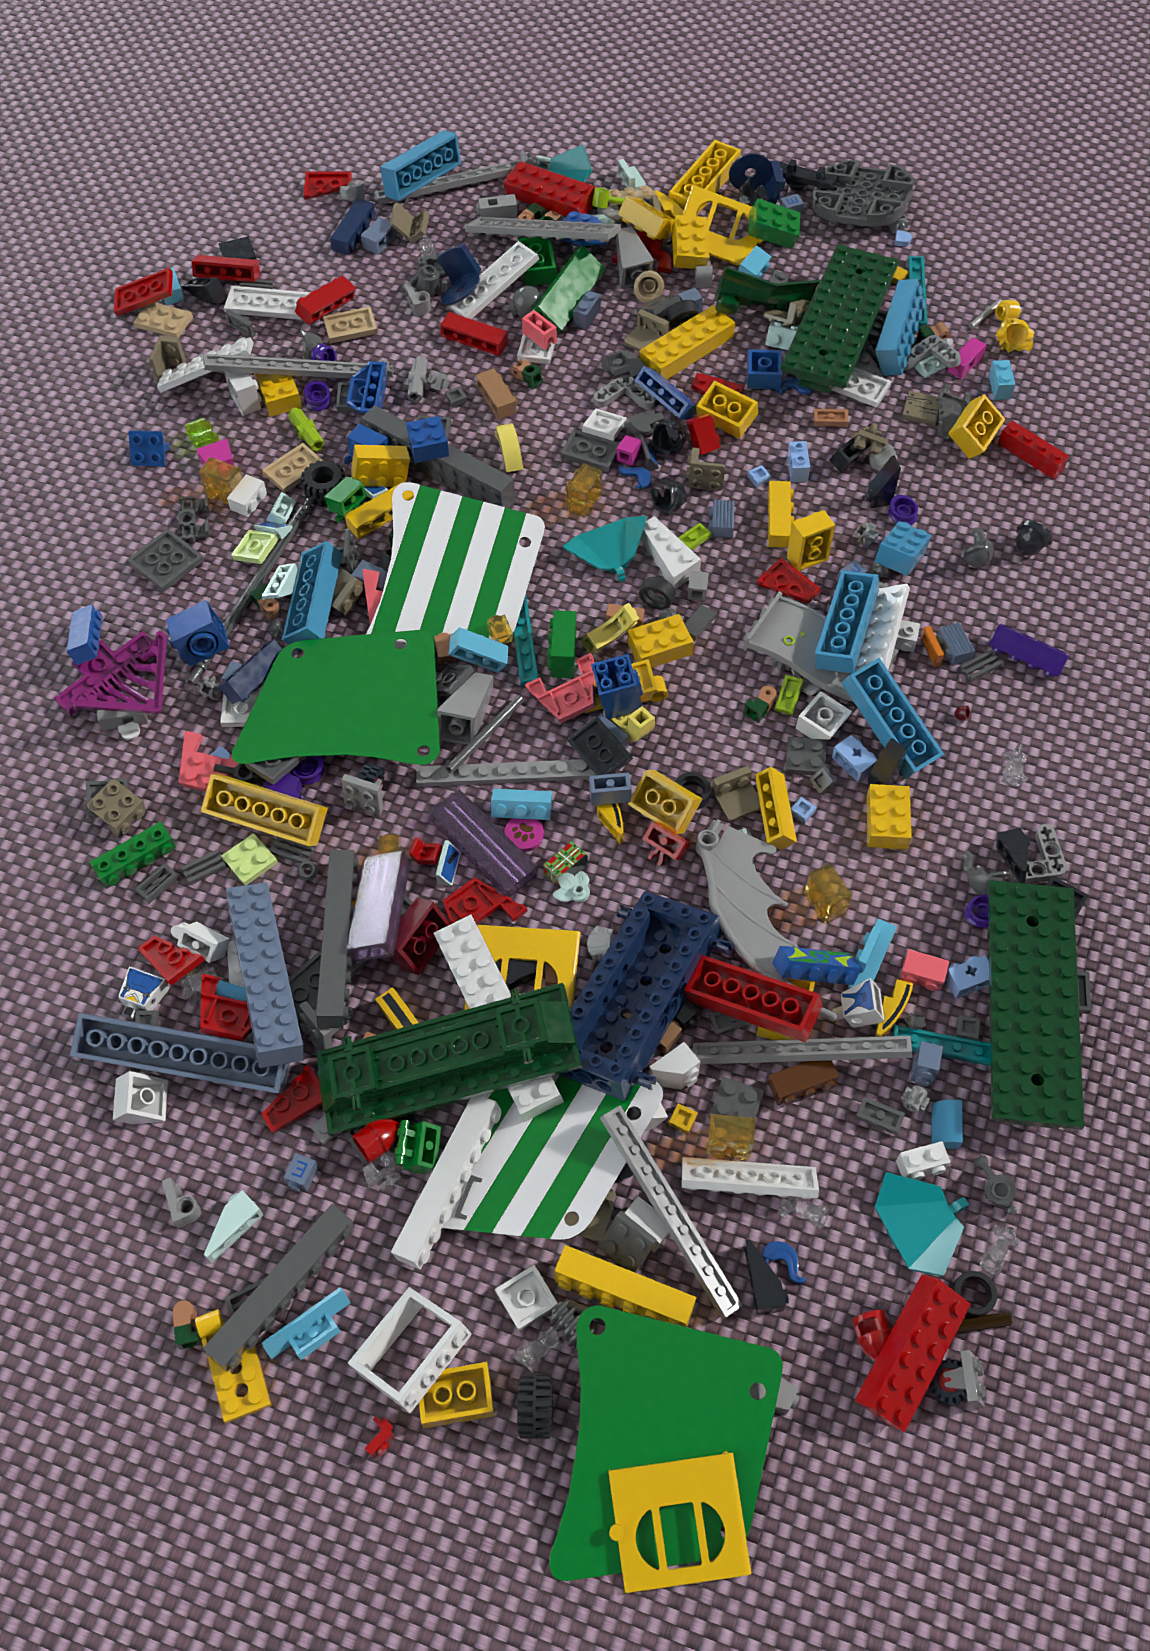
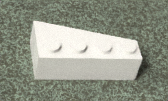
M655 516L646 521L640 539L649 554L655 559L657 567L663 572L662 575L665 580L676 589L690 580L691 571H700L701 559Z

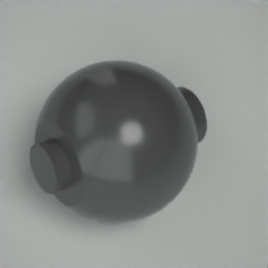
M523 286L516 290L512 297L513 302L508 304L513 317L519 315L523 318L529 314L543 296L542 291L538 292L537 288L533 286Z

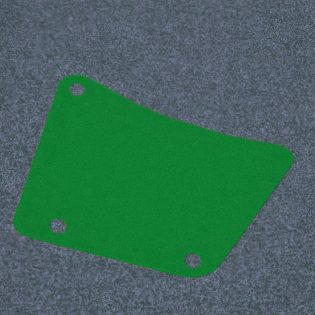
M409 630L301 640L286 646L279 652L232 750V759L239 764H250L295 756L355 755L377 757L415 765H426L435 761L440 753L433 635L425 630ZM398 639H404L407 642L406 647L403 649L396 648L394 644ZM296 648L304 651V655L300 658H294L291 653ZM423 745L428 746L430 753L427 756H420L417 753V749Z
M599 1305L591 1306L584 1310L577 1321L576 1327L581 1385L580 1428L569 1495L550 1553L549 1568L552 1575L560 1581H572L622 1573L619 1544L609 1534L611 1526L616 1524L609 1470L718 1455L725 1451L728 1453L733 1452L747 1539L751 1529L782 1378L783 1363L778 1352L772 1348ZM595 1318L602 1319L606 1325L605 1331L600 1335L593 1334L589 1328L590 1322ZM754 1383H761L766 1389L765 1396L760 1400H755L750 1395V1387ZM688 1502L659 1507L667 1566L701 1562L693 1503ZM702 1502L701 1508L709 1560H714L719 1555L725 1538L721 1535L723 1521L712 1506ZM648 1510L638 1523L636 1545L645 1562L653 1568H660L652 1511Z

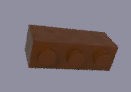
M832 1060L806 1061L770 1074L767 1084L777 1106L783 1103L784 1105H790L797 1098L803 1096L804 1098H809L819 1090L824 1089V1091L833 1089L840 1076Z

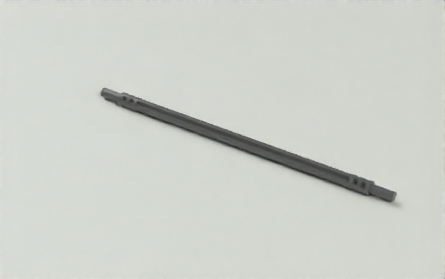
M311 497L307 498L303 506L298 508L288 524L293 526L292 530L274 545L223 624L227 637L252 600L250 591L262 585L309 513V508L313 503ZM215 655L195 665L196 669L188 679L190 684L194 685L201 673L206 671Z

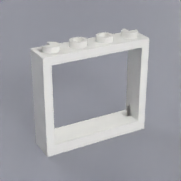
M409 1287L350 1359L348 1364L365 1380L407 1412L411 1413L472 1333L461 1321ZM423 1307L451 1327L398 1392L372 1373L371 1370Z

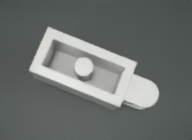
M183 922L171 928V934L178 939L177 946L186 948L193 954L198 953L202 955L205 961L209 963L225 957L229 938L199 922L192 924Z

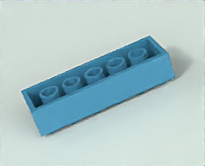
M443 130L380 166L385 196L399 201L460 165L461 158L457 134Z
M918 279L898 281L875 350L883 376L902 375L904 368L907 366V356L911 353L914 335L918 331V323L922 318V310L926 304L925 299L922 297V286L919 285Z
M328 541L301 554L282 640L288 645L301 640L325 637L342 552Z
M841 571L815 652L816 669L854 673L879 592V577L877 574Z
M880 658L850 674L841 682L884 748L889 740L894 738L907 750L900 771L905 779L944 755Z

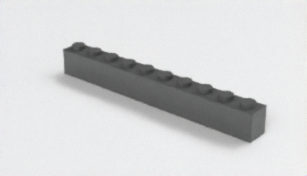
M330 849L316 1011L317 1028H344V1020H348L349 1008L345 1007V1002L350 1001V989H346L347 984H351V971H348V967H352V954H349V950H353V938H350V934H354V921H351V917H355V905H352V901H356V889H353V886L357 885L358 876L354 872L359 867V860L355 858L354 850Z

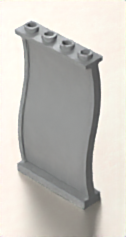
M779 591L776 597H771L768 608L762 610L760 619L754 621L751 628L752 631H747L745 634L743 650L747 651L749 648L771 656L788 665L827 692L853 702L841 684L851 673L816 669L815 652L827 617L804 604L782 597V592ZM800 631H802V632L805 633V635L803 636V638H802V635H801ZM785 636H793L795 638L794 645H786L784 643ZM790 638L786 639V642L788 643L793 642ZM895 648L892 654L889 669L894 663L897 653L899 651Z

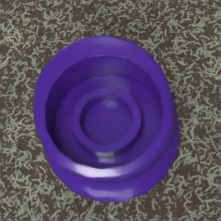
M320 343L314 347L311 360L337 361V354L332 347Z
M312 381L305 386L303 393L304 402L309 409L322 411L330 405L331 395L327 384L321 381Z
M897 495L891 499L888 514L894 522H905L911 526L917 520L918 506L909 496Z
M307 756L292 769L291 775L300 778L301 784L304 785L317 782L324 775L323 759L321 756Z
M988 895L974 897L965 907V918L973 926L989 927Z

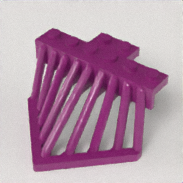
M142 631L115 652L100 640L97 658L77 666L72 661V665L83 676L54 698L55 701L69 716H72L75 712H80L81 709L160 714L162 712L167 636L162 631H158L156 638L152 641ZM154 655L157 656V664H140ZM131 670L153 672L156 674L155 682L137 676ZM121 677H124L132 682H135L143 687L152 690L154 692V699H149L142 693L138 692L137 690L129 686ZM112 684H114L115 686H117L118 688H120L121 690H123V691L126 692L127 694L131 695L132 697H128L127 695H125V694L121 693L120 691L116 690V689L112 686ZM105 691L112 696L105 695L102 692Z

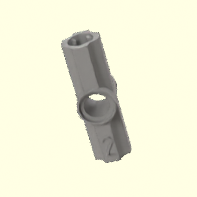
M417 356L413 360L412 371L409 372L408 399L413 403H419L422 400L424 387H427L428 360L423 356Z

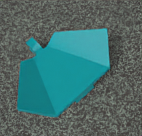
M582 144L552 157L548 171L585 183L592 172V168L584 145Z
M647 516L626 517L575 536L562 547L599 570L609 571L610 574L616 572L619 582L625 581L626 577L623 569L627 568V564L635 557Z
M886 1172L874 1208L882 1220L895 1249L899 1251L909 1270L944 1276L964 1229V1226L954 1214L967 1209L969 1204L966 1198H960L948 1205L941 1186Z

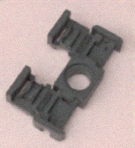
M205 494L204 498L196 500L194 496L179 497L180 505H182V511H178V525L180 530H182V536L179 538L186 543H195L196 538L210 537L208 519H205L202 526L196 524V513L203 510L204 512H209L208 494ZM185 518H192L189 522H183Z

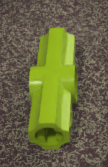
M296 407L291 409L288 418L294 425L301 440L304 439L312 451L318 452L322 450V447L325 445L324 440L317 432L314 422L311 419L308 420L301 409Z

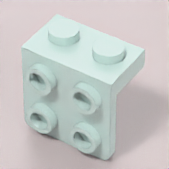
M781 321L772 322L769 325L765 345L788 350L800 322L799 324H792V326L783 325Z

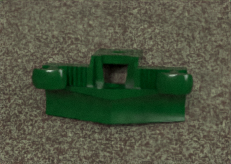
M725 267L715 293L717 302L715 309L719 313L730 315L737 312L739 305L751 307L752 304L768 306L769 310L788 312L790 302L803 299L811 302L820 280L775 284Z

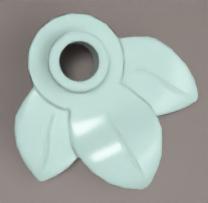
M582 871L578 872L575 876L570 873H564L558 877L560 888L552 894L555 899L561 902L571 900L578 903L585 902L590 895L588 887L589 877Z

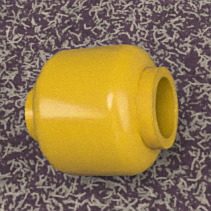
M1003 300L996 307L995 313L997 318L1003 322L1006 318L1018 319L1021 308L1016 300Z

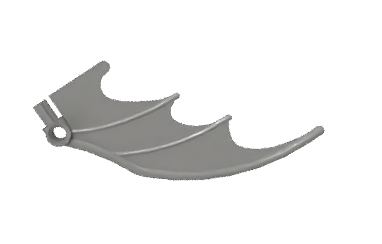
M718 819L716 821L713 820L708 830H703L699 833L695 848L697 854L702 857L705 866L711 912L719 916L721 931L729 942H733L734 950L754 972L791 984L787 978L780 976L772 962L779 946L798 948V945L779 934L772 926L767 915L769 907L773 905L787 907L788 903L772 892L757 873L752 861L758 854L774 855L776 847L727 826L720 839L718 835L724 824L720 823L721 821ZM822 1007L819 1013L820 1016L831 1021L837 1019V1015L834 1012Z

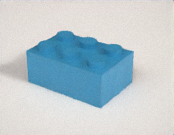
M899 521L881 542L874 562L908 576L926 553L932 535L928 534L925 530L916 529L908 523Z

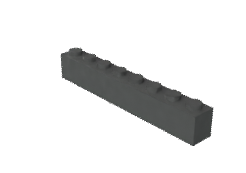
M331 1204L205 1345L203 1350L206 1355L226 1372L231 1368H236L246 1350H251L257 1344L260 1334L272 1327L275 1322L274 1318L290 1306V1300L296 1293L300 1294L305 1289L308 1279L312 1275L316 1276L322 1269V1263L327 1258L333 1257L338 1250L337 1246L352 1235L354 1228L352 1220Z

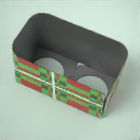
M570 841L543 864L545 876L560 888L558 877L564 873H570L575 876L587 866L588 855Z

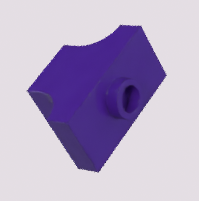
M287 773L274 785L267 780L263 785V788L302 799L300 792L303 787L300 778Z

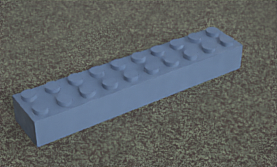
M268 883L226 888L227 905L259 1068L303 1061V1043Z
M85 1013L78 1014L70 1056L273 1093H283L285 1091L290 1063L259 1068L255 1043Z

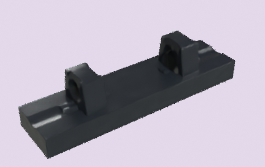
M791 159L789 163L780 162L781 169H783V178L827 190H832L837 183L838 176L825 173V167L820 166L818 171L797 166V160Z

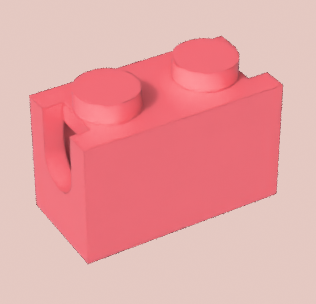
M535 310L522 318L523 334L542 349L546 350L550 343L555 344L557 342L556 326Z
M908 949L899 980L923 986L930 991H941L942 985L945 982L949 961Z

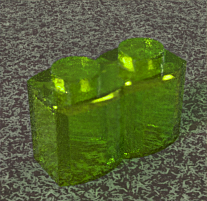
M203 417L184 424L186 433L195 449L220 441L217 433H213L210 422L206 421Z

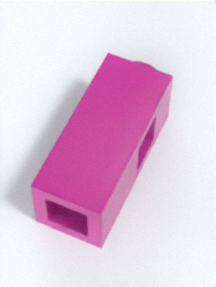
M972 337L958 351L961 363L957 367L948 368V372L962 379L983 358L987 344Z

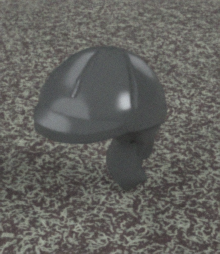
M300 330L302 338L298 346L303 345L302 353L304 360H311L314 347L323 343V341L314 333Z
M975 527L972 532L975 545L967 550L963 548V558L965 562L973 567H983L993 558L994 547L988 538L985 539L983 529Z
M968 850L962 854L964 859L963 871L968 876L970 887L977 894L988 895L989 880L1005 882L1010 877L1009 872H997L996 870L993 872V869L991 874L982 869V866L979 868V865L975 869L973 867L972 854Z

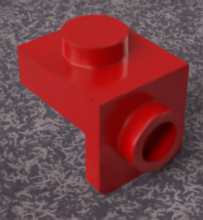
M414 838L409 855L417 864L438 865L443 846L440 843H423L420 838Z
M377 1416L372 1420L381 1431L365 1447V1450L374 1459L377 1455L381 1457L389 1449L390 1445L388 1443L395 1437L391 1432L394 1427L386 1418L383 1417L380 1420Z

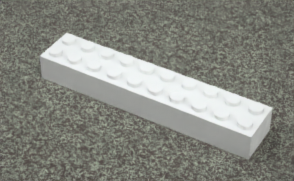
M472 915L434 932L469 1008L511 997ZM551 1076L508 1088L524 1122L564 1102Z

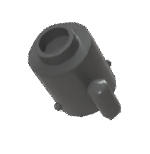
M432 265L422 266L408 281L413 288L417 287L418 292H428L430 297L436 293L444 294L447 289V280L445 279L441 280V286H438L440 273ZM403 283L402 286H401V290H402L403 292H405V289H404V284H405V283Z
M979 1156L975 1159L974 1164L988 1176L984 1184V1198L994 1204L1004 1205L1009 1215H1015L1017 1209L1010 1204L1016 1195L1014 1182L1005 1175H995L988 1165L987 1157Z

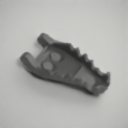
M945 383L937 401L939 411L937 433L943 439L953 440L948 433L969 404L972 393L966 392L962 399L948 393L950 385Z

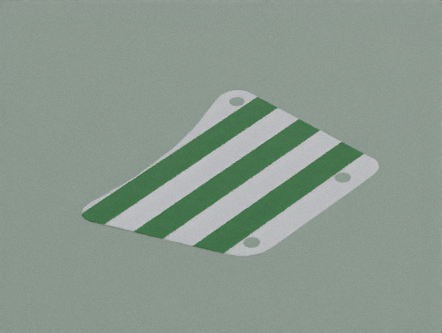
M411 482L399 484L392 495L394 534L391 561L380 603L366 634L425 630L434 637L440 633L452 634L460 627L500 643L506 641L516 627L544 534L545 526L542 519L536 515ZM406 490L414 493V498L410 501H406L402 497L403 492ZM522 537H528L531 540V544L525 548L519 544V540ZM496 623H501L505 626V631L502 634H496L493 631V626ZM398 639L394 645L398 649H403L406 647L407 642L404 639Z
M553 1075L551 1077L564 1102L526 1122L521 1117L508 1088L481 1095L496 1101L501 1109V1117L494 1124L491 1130V1137L488 1142H485L481 1150L480 1159L475 1162L471 1169V1175L482 1178V1182L473 1181L461 1214L467 1215L466 1220L455 1217L468 1181L464 1183L461 1189V1196L454 1203L450 1218L444 1223L442 1228L563 1240L579 1234L585 1230L594 1218L626 1163L600 1117L618 1106L622 1107L626 1115L629 1108L638 1107L641 1110V1116L637 1120H630L641 1138L663 1098L662 1087L656 1082L655 1085L651 1084L653 1090L650 1091L635 1084L625 1102L560 1075ZM571 1211L579 1215V1221L574 1226H568L564 1221L565 1215Z

